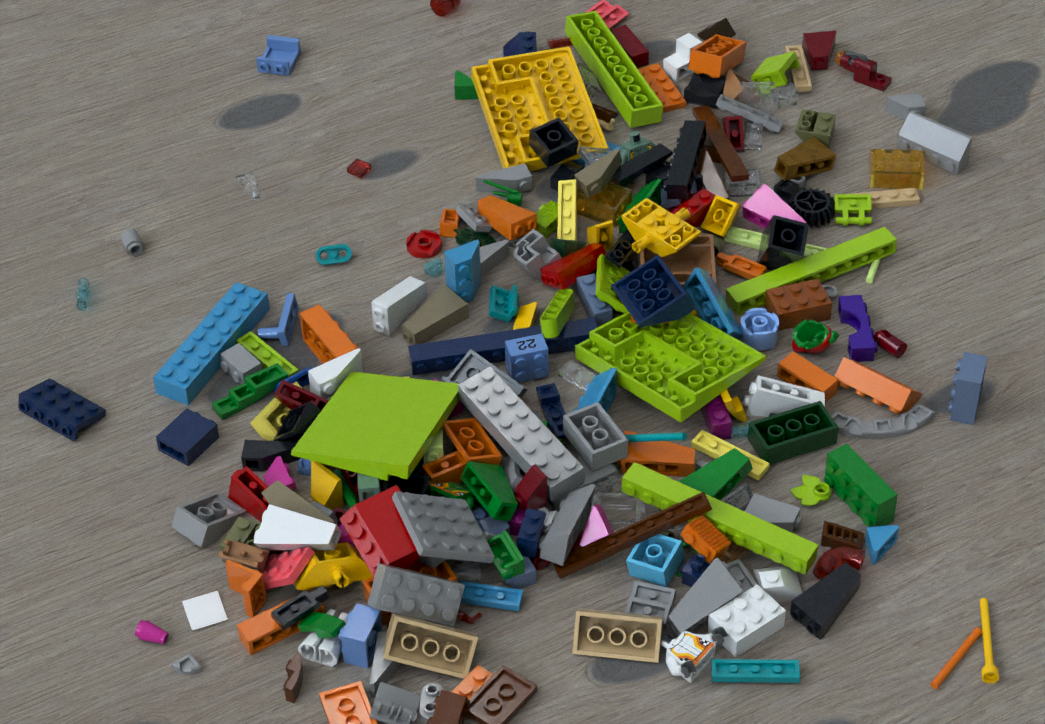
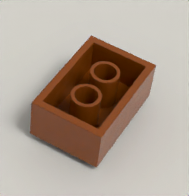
M819 279L771 288L765 292L764 306L768 313H775L779 319L778 331L797 327V324L805 319L817 322L831 319L832 302Z

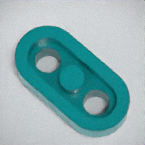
M346 244L323 246L316 251L315 258L322 265L343 263L351 258L352 251ZM344 250L346 255L341 257L339 251ZM324 252L327 253L328 258L322 259L321 254Z

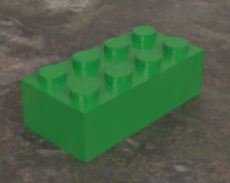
M848 444L828 452L824 477L825 483L837 493L841 500H844L851 511L856 513L866 526H887L893 523L898 495Z

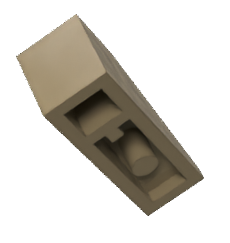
M616 148L574 174L577 180V188L588 198L598 194L605 188L622 163L620 149Z

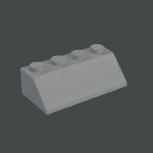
M910 111L898 135L897 149L958 175L968 165L972 137Z
M590 484L569 492L566 500L562 499L559 512L556 511L553 516V524H549L546 529V537L542 536L538 545V548L541 549L539 558L561 566L564 565L589 517L596 485Z

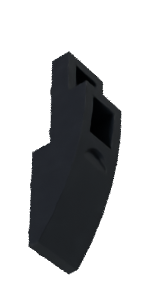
M628 228L604 257L618 268L623 265L632 253L631 245L636 242Z

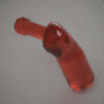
M458 610L457 614L458 619L469 624H474V621L482 616L479 612L471 618Z

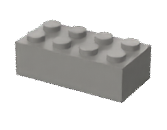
M378 563L367 605L374 609L454 627L465 585L454 580Z

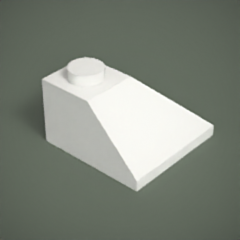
M780 566L753 569L756 583L777 603L792 601L802 594L797 572L791 568Z

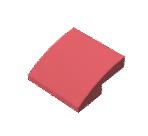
M601 0L586 11H597L609 29L629 15L618 4L612 6L606 0Z

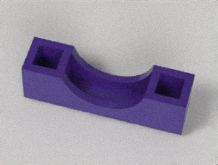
M862 295L839 296L838 314L840 322L848 324L857 330L856 333L849 335L847 348L849 358L857 362L874 361V353H877L878 347L877 342L873 341L874 330L870 328L871 321L870 316L866 314V302H863Z

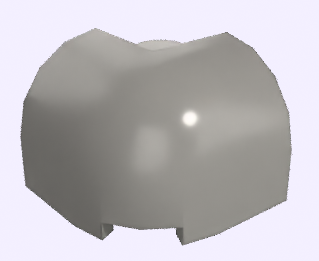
M535 229L531 230L515 244L516 249L513 256L524 271L538 279L541 278L540 268L561 259L560 254L552 249L544 236Z

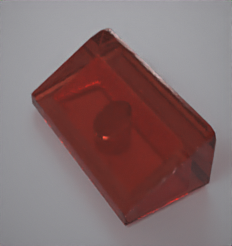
M567 36L546 39L550 49L573 46L570 41L571 38Z

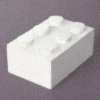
M757 584L709 614L708 632L712 633L717 627H723L728 636L723 637L724 642L721 645L737 658L783 628L786 610Z

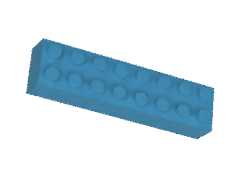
M236 282L154 375L153 380L156 393L189 406L221 368L220 353L236 345V340L252 331L270 310L268 293Z

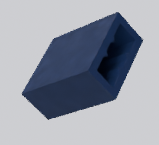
M186 408L156 436L158 450L190 466L219 438L218 426L213 420H209L198 412H193Z

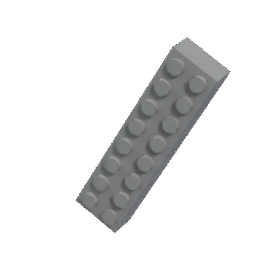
M491 367L486 368L458 385L461 403L518 466L527 473L531 466L536 464L547 476V498L551 502L585 482L584 467Z

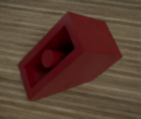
M724 117L723 130L736 151H744L743 117Z
M536 464L531 466L515 488V498L518 502L517 507L524 512L529 508L537 510L547 505V476Z

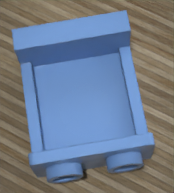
M268 35L267 48L263 56L256 59L258 72L290 76L301 54L300 39Z

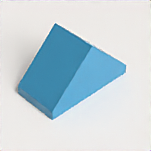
M899 526L867 527L865 542L871 564L875 565L898 540Z

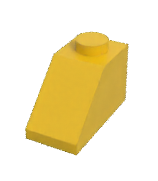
M610 220L588 227V244H602L605 252L611 250L613 247V221Z

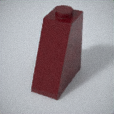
M836 30L803 33L802 48L811 71L828 69L835 47Z

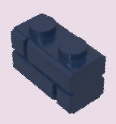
M530 508L526 509L516 547L522 556L536 558L538 545L545 529L547 513Z

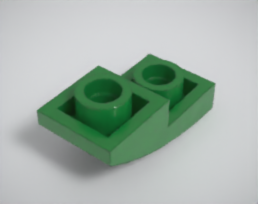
M312 612L297 626L301 632H316L319 638L331 639L336 637L340 633L341 628L346 624L335 616Z

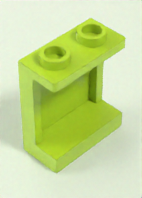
M795 51L768 57L752 74L751 79L757 91L784 86L788 83L784 74L785 71L799 68L801 64Z

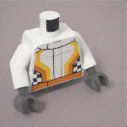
M717 627L709 634H694L683 631L676 639L668 634L665 635L661 641V646L667 649L666 664L673 676H682L691 683L711 662V659L715 658V643L722 644L724 642L723 637L728 636L725 629Z

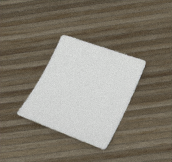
M218 591L182 601L192 630L228 620Z

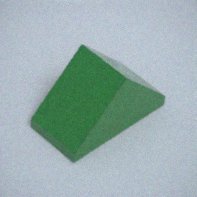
M458 70L455 71V100L479 99L472 79Z

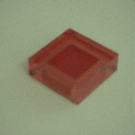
M356 158L347 167V173L362 178L371 169V164Z

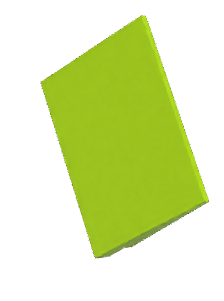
M628 311L590 331L589 339L575 345V357L577 360L599 373H603L611 368H617L618 385L680 423L766 360V355L691 313L679 320L669 321V323H660L640 328L637 323H631V314Z
M351 371L292 449L291 455L388 481L391 475L408 479L459 402V384Z

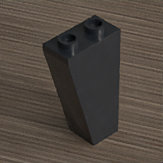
M845 562L791 601L790 615L795 621L800 622L806 627L810 634L815 635L821 640L859 589L861 574Z

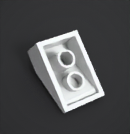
M359 348L308 370L310 392L330 400L351 371L363 373L361 350Z

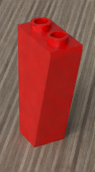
M592 243L540 268L542 282L546 286L562 290L566 289L576 282L577 277L588 275L597 269V258L601 254L606 256L604 246Z
M246 466L232 474L228 495L230 500L247 510L250 515L262 522L264 511L269 506V503L261 493L268 486Z

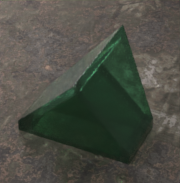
M550 239V247L557 251L561 258L587 246V242Z

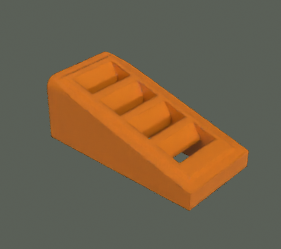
M443 209L439 231L441 237H457L460 216L457 214L456 209Z

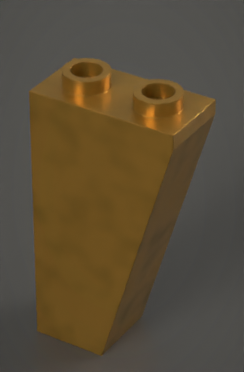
M812 137L778 156L774 172L786 181L832 170L837 155L816 137Z

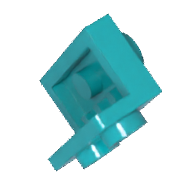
M492 285L489 293L488 316L509 323L512 317L517 315L519 306H517L519 298L517 285H513L510 291Z

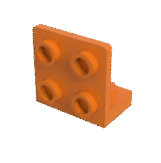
M227 560L225 566L229 587L231 590L243 594L246 615L252 618L258 614L267 602L263 574L258 570L245 567L241 563Z

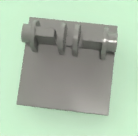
M380 681L369 718L386 724H414L418 715L417 710L421 696Z

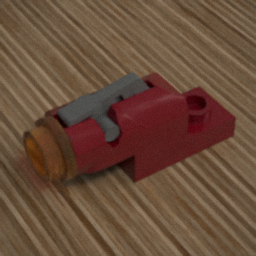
M839 50L837 52L834 62L838 66L854 72L853 81L882 92L891 84L892 78L877 73V62L868 59L866 55L848 50Z

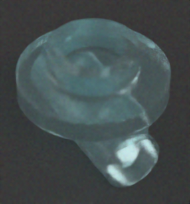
M439 257L423 264L424 272L430 276L440 274L442 272V259Z

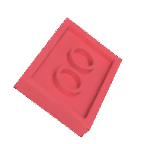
M310 547L271 555L266 561L264 570L260 571L263 574L265 590L294 584L315 552Z

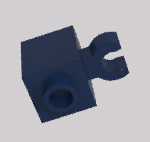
M697 553L696 557L692 556L688 562L682 565L680 573L682 574L683 584L692 587L710 564L705 562V556Z

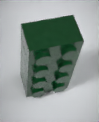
M818 401L750 422L748 441L760 459L773 464L837 444L839 427L822 402Z

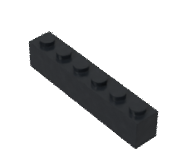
M685 120L683 127H680V138H677V148H674L673 151L674 158L670 161L667 181H664V191H667L668 199H689L707 136L705 121Z

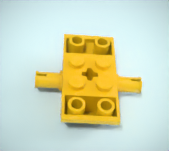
M648 198L622 215V220L636 241L631 245L636 253H640L645 248H648L660 257L676 253L701 235L700 230L684 221L690 217L688 209L681 208L677 213L672 214Z
M345 542L338 543L335 550H313L315 553L295 581L294 586L297 590L308 591L313 587L322 585L328 588L332 584L342 588L341 584L346 587L348 584L353 583V581H364L373 577L359 551L350 543Z

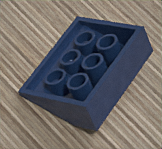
M656 255L611 285L640 328L679 320L696 309L686 291L659 255Z

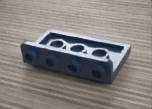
M50 378L19 393L18 408L21 412L72 441L78 438L79 430L106 416L104 408Z

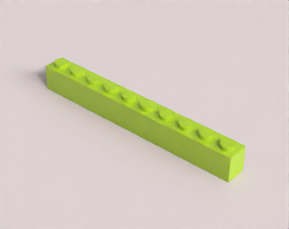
M882 227L726 289V303L737 316L750 309L763 306L767 289L814 279L824 282L875 260L896 253L897 239L886 227Z
M636 462L631 465L622 477V492L661 510L701 493ZM705 494L712 510L701 515L707 517V520H710V523H713V526H716V529H719V532H722V535H725L728 540L806 575L817 558L818 544Z

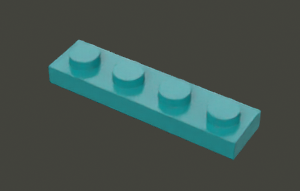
M711 659L712 682L799 683V660Z

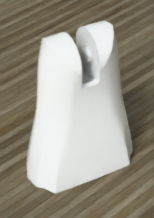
M330 609L326 613L338 618L337 610ZM342 612L339 616V619L343 620L345 624H347L348 613ZM311 632L299 645L298 652L306 660L333 667L338 662L342 642L339 640V634L330 639L319 638L316 632Z

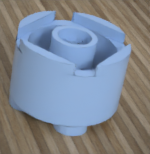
M764 308L748 310L741 317L740 330L743 335L740 341L757 351L774 349L779 329L777 315L775 313H768L767 309Z

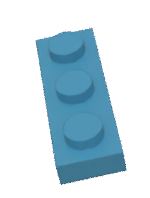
M461 581L465 587L460 603L520 611L523 590Z

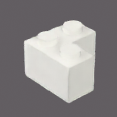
M690 33L676 39V53L663 59V70L668 77L678 82L694 73L693 70L688 69L691 50L700 45L702 41Z

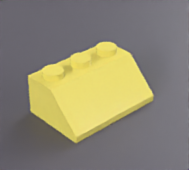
M297 382L293 383L294 385L302 388ZM274 398L250 424L263 439L273 441L290 408Z

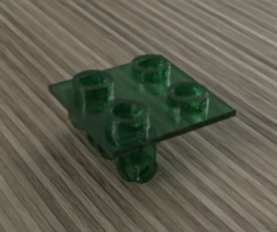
M472 228L454 229L457 233L455 236L456 242L460 246L477 239L479 240L480 247L496 243V239L486 232H476Z

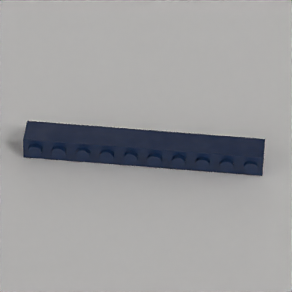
M595 317L567 321L557 337L544 338L548 347V354L575 350V345L589 339V332L598 328ZM541 326L408 346L412 374L418 375L455 369L470 349L490 363L505 361V341L542 334Z

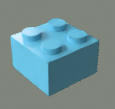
M658 534L636 544L626 560L629 575L668 587L685 557L682 541Z

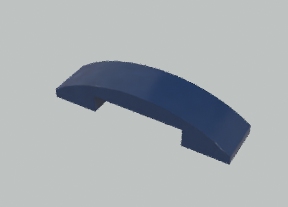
M555 383L536 387L541 409L546 421H548L550 431L557 439L565 438L566 436L563 433V416L566 413L560 402V394Z

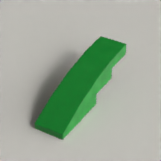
M276 363L245 377V383L228 390L227 397L213 402L212 409L221 420L226 419L268 394L279 382L288 378V373Z

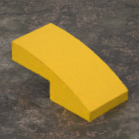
M727 389L723 391L721 396L728 411L739 421L748 422L738 396L731 398Z

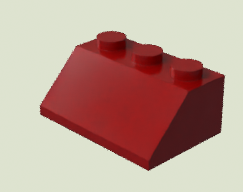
M703 188L691 194L689 199H683L680 205L672 207L668 211L675 214L681 208L688 209L690 217L684 221L693 227H698L703 223L716 195Z

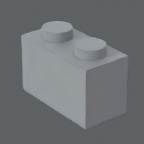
M239 343L220 353L221 368L224 372H228L237 383H245V377L262 370L261 362Z

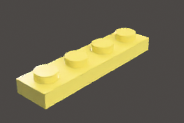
M576 179L558 181V250L577 248Z
M701 430L691 441L692 448L714 459L736 448L750 459L753 469L747 475L758 481L770 468V463L704 430Z

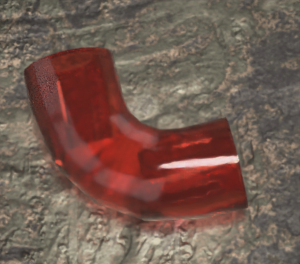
M849 546L834 547L820 556L813 569V574L817 579L821 580L845 562L852 568L860 571L866 551Z

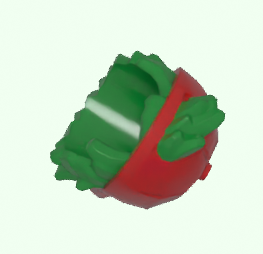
M805 319L797 324V327H794V332H792V348L795 352L818 354L828 349L831 343L836 342L839 334L837 331H831L827 325L821 322Z

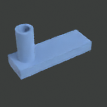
M287 293L279 326L259 328L258 337L260 339L279 338L281 346H289L299 308L294 293Z

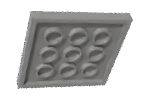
M395 492L393 494L392 500L419 556L492 563L495 556L466 500L408 492Z

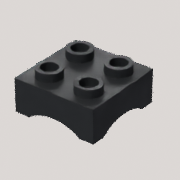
M693 73L690 83L684 89V99L691 103L709 105L716 108L717 100L724 91L726 77L712 78L705 74Z

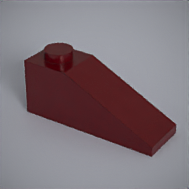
M285 380L281 381L274 394L276 399L290 409L311 401L322 410L329 401Z

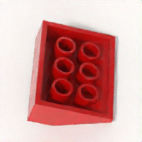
M397 485L355 504L339 518L373 577H375L378 563L407 569L420 557L392 500L395 492H402Z

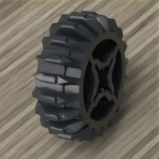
M811 187L810 189L803 188L802 191L797 189L796 193H792L788 199V205L811 228L813 226L818 228L820 225L825 226L835 215L834 198L830 197V193H825V190L819 191L818 188L812 189Z

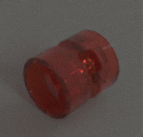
M460 0L430 1L433 12L441 17L460 4Z

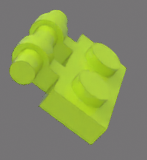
M871 194L834 195L835 213H842V217H835V224H842V226H848V224H858V226L872 224V217H865V213H871L872 210ZM848 213H858V217H848Z

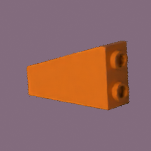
M492 195L478 200V213L485 217L492 227L507 239L512 241L528 234L533 229L537 230V213Z
M624 430V435L638 434L635 432ZM668 441L629 442L628 457L618 460V465H621V473H626L631 465L636 462L665 476L686 477L694 472L695 449Z

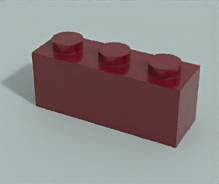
M627 25L610 29L637 68L649 65V51Z

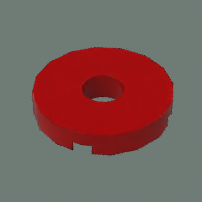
M420 230V233L414 232L407 238V251L416 258H431L441 251L442 239L438 233L431 230Z

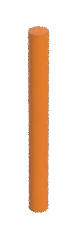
M975 627L930 683L932 688H939L982 634L980 628Z

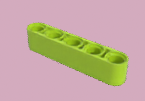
M573 289L558 290L541 315V333L544 338L557 337L575 310Z

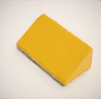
M538 302L519 307L513 330L534 326L538 312Z

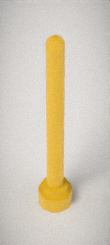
M981 598L980 613L985 665L981 670V677L983 682L992 684L996 683L1000 678L999 669L994 665L988 599Z

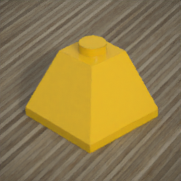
M716 195L700 228L724 237L738 216L741 208L740 204Z
M311 461L312 503L316 501L332 511L335 507L343 508L344 500L341 479L321 463Z

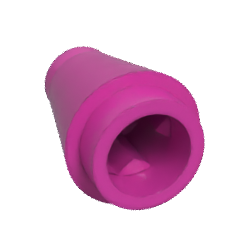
M141 620L137 625L135 636L139 637V640L164 645L169 633L149 620Z

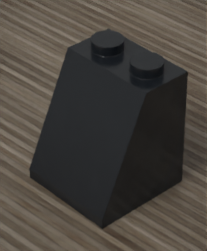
M773 215L762 233L757 263L766 266L767 269L775 270L803 258L809 224Z

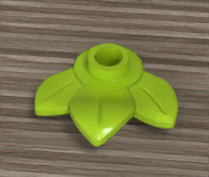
M802 475L803 485L790 489L795 498L802 499L801 505L814 506L820 501H826L831 497L829 485L811 475Z

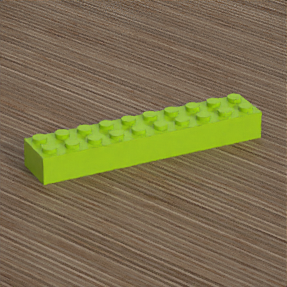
M597 11L566 16L565 34L628 126L633 128L661 122L663 104Z

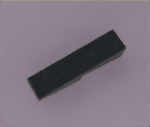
M660 143L620 165L609 183L622 191L644 172L650 174L672 156L673 151Z

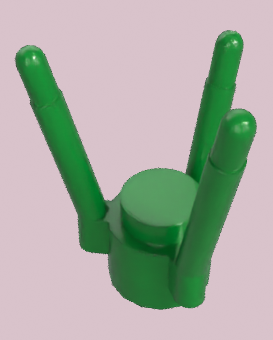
M483 180L486 184L508 192L493 191V194L507 197V202L521 206L523 192H518V190L492 181Z

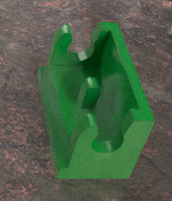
M503 531L501 534L488 539L489 544L496 542L494 545H490L495 556L492 563L503 581L525 573L524 558L507 531Z

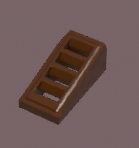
M824 521L821 546L862 551L865 533ZM853 538L858 539L857 543L853 542Z

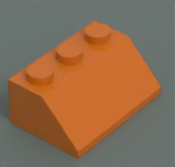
M476 418L445 421L442 427L466 463L472 461L494 465L500 464L502 459L501 453Z

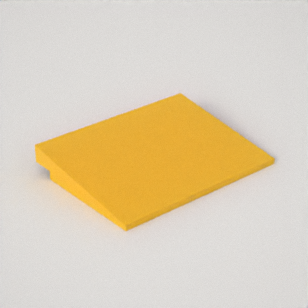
M570 46L488 59V64L471 67V78L503 169L520 164H526L530 172L546 168L547 166L528 145L530 130L558 117L579 142L577 154L557 164L608 151V145Z

